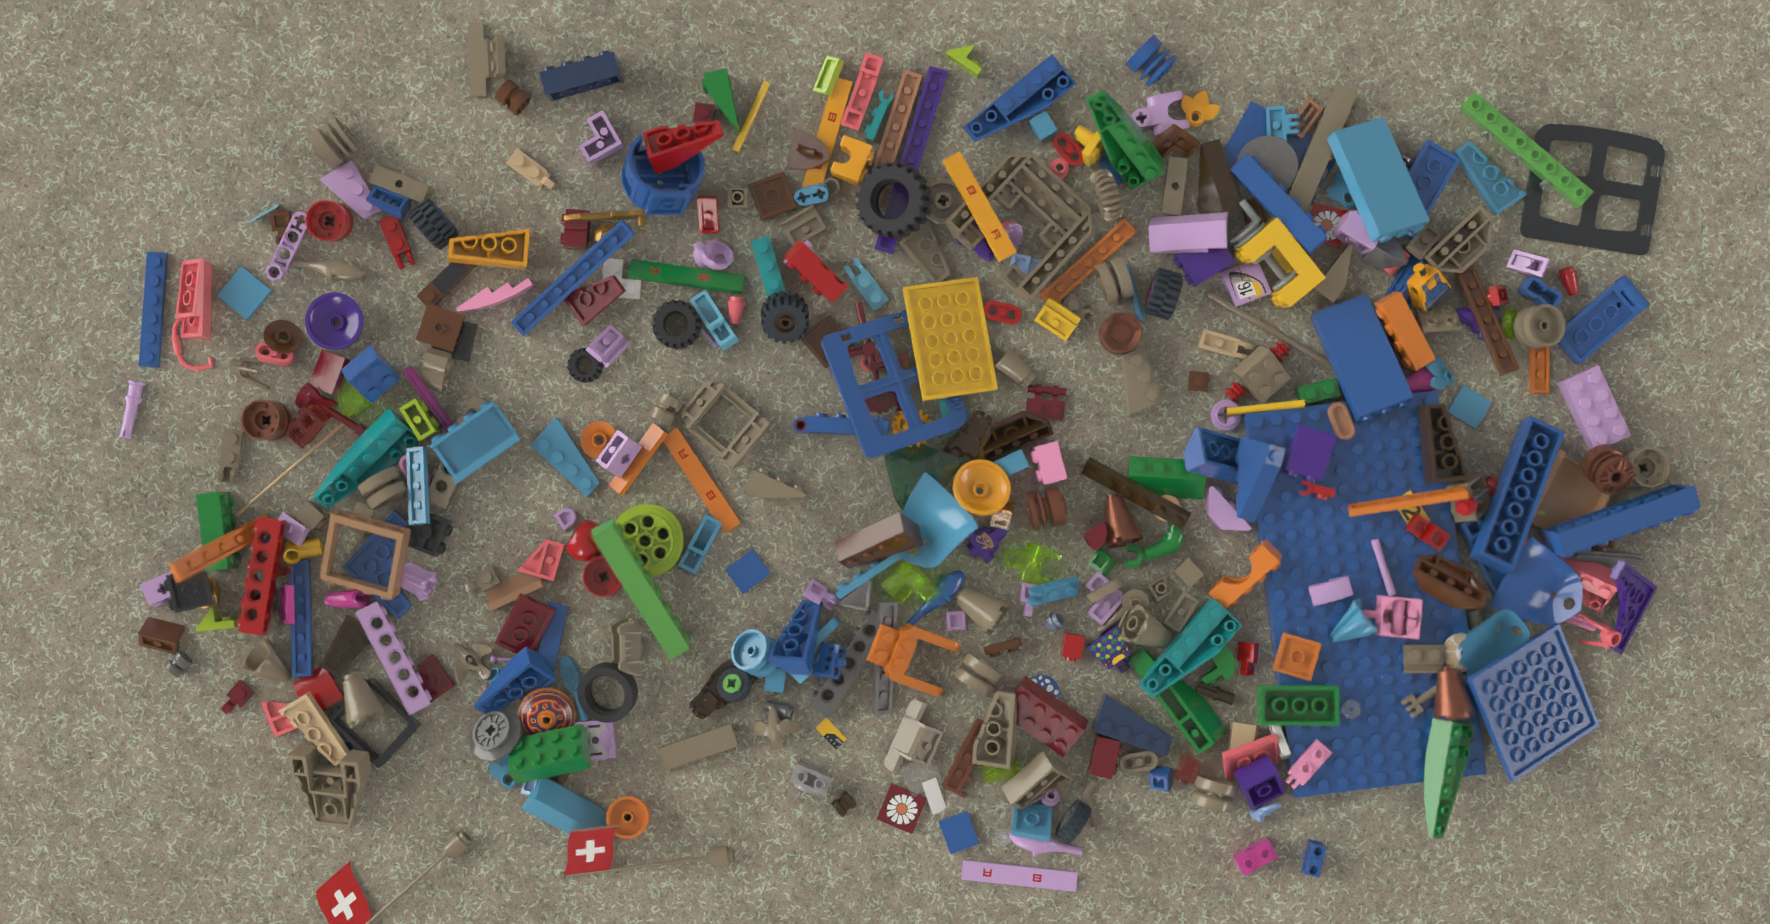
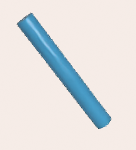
M1127 264L1126 267L1134 290V296L1131 299L1135 314L1139 321L1145 320L1130 264Z

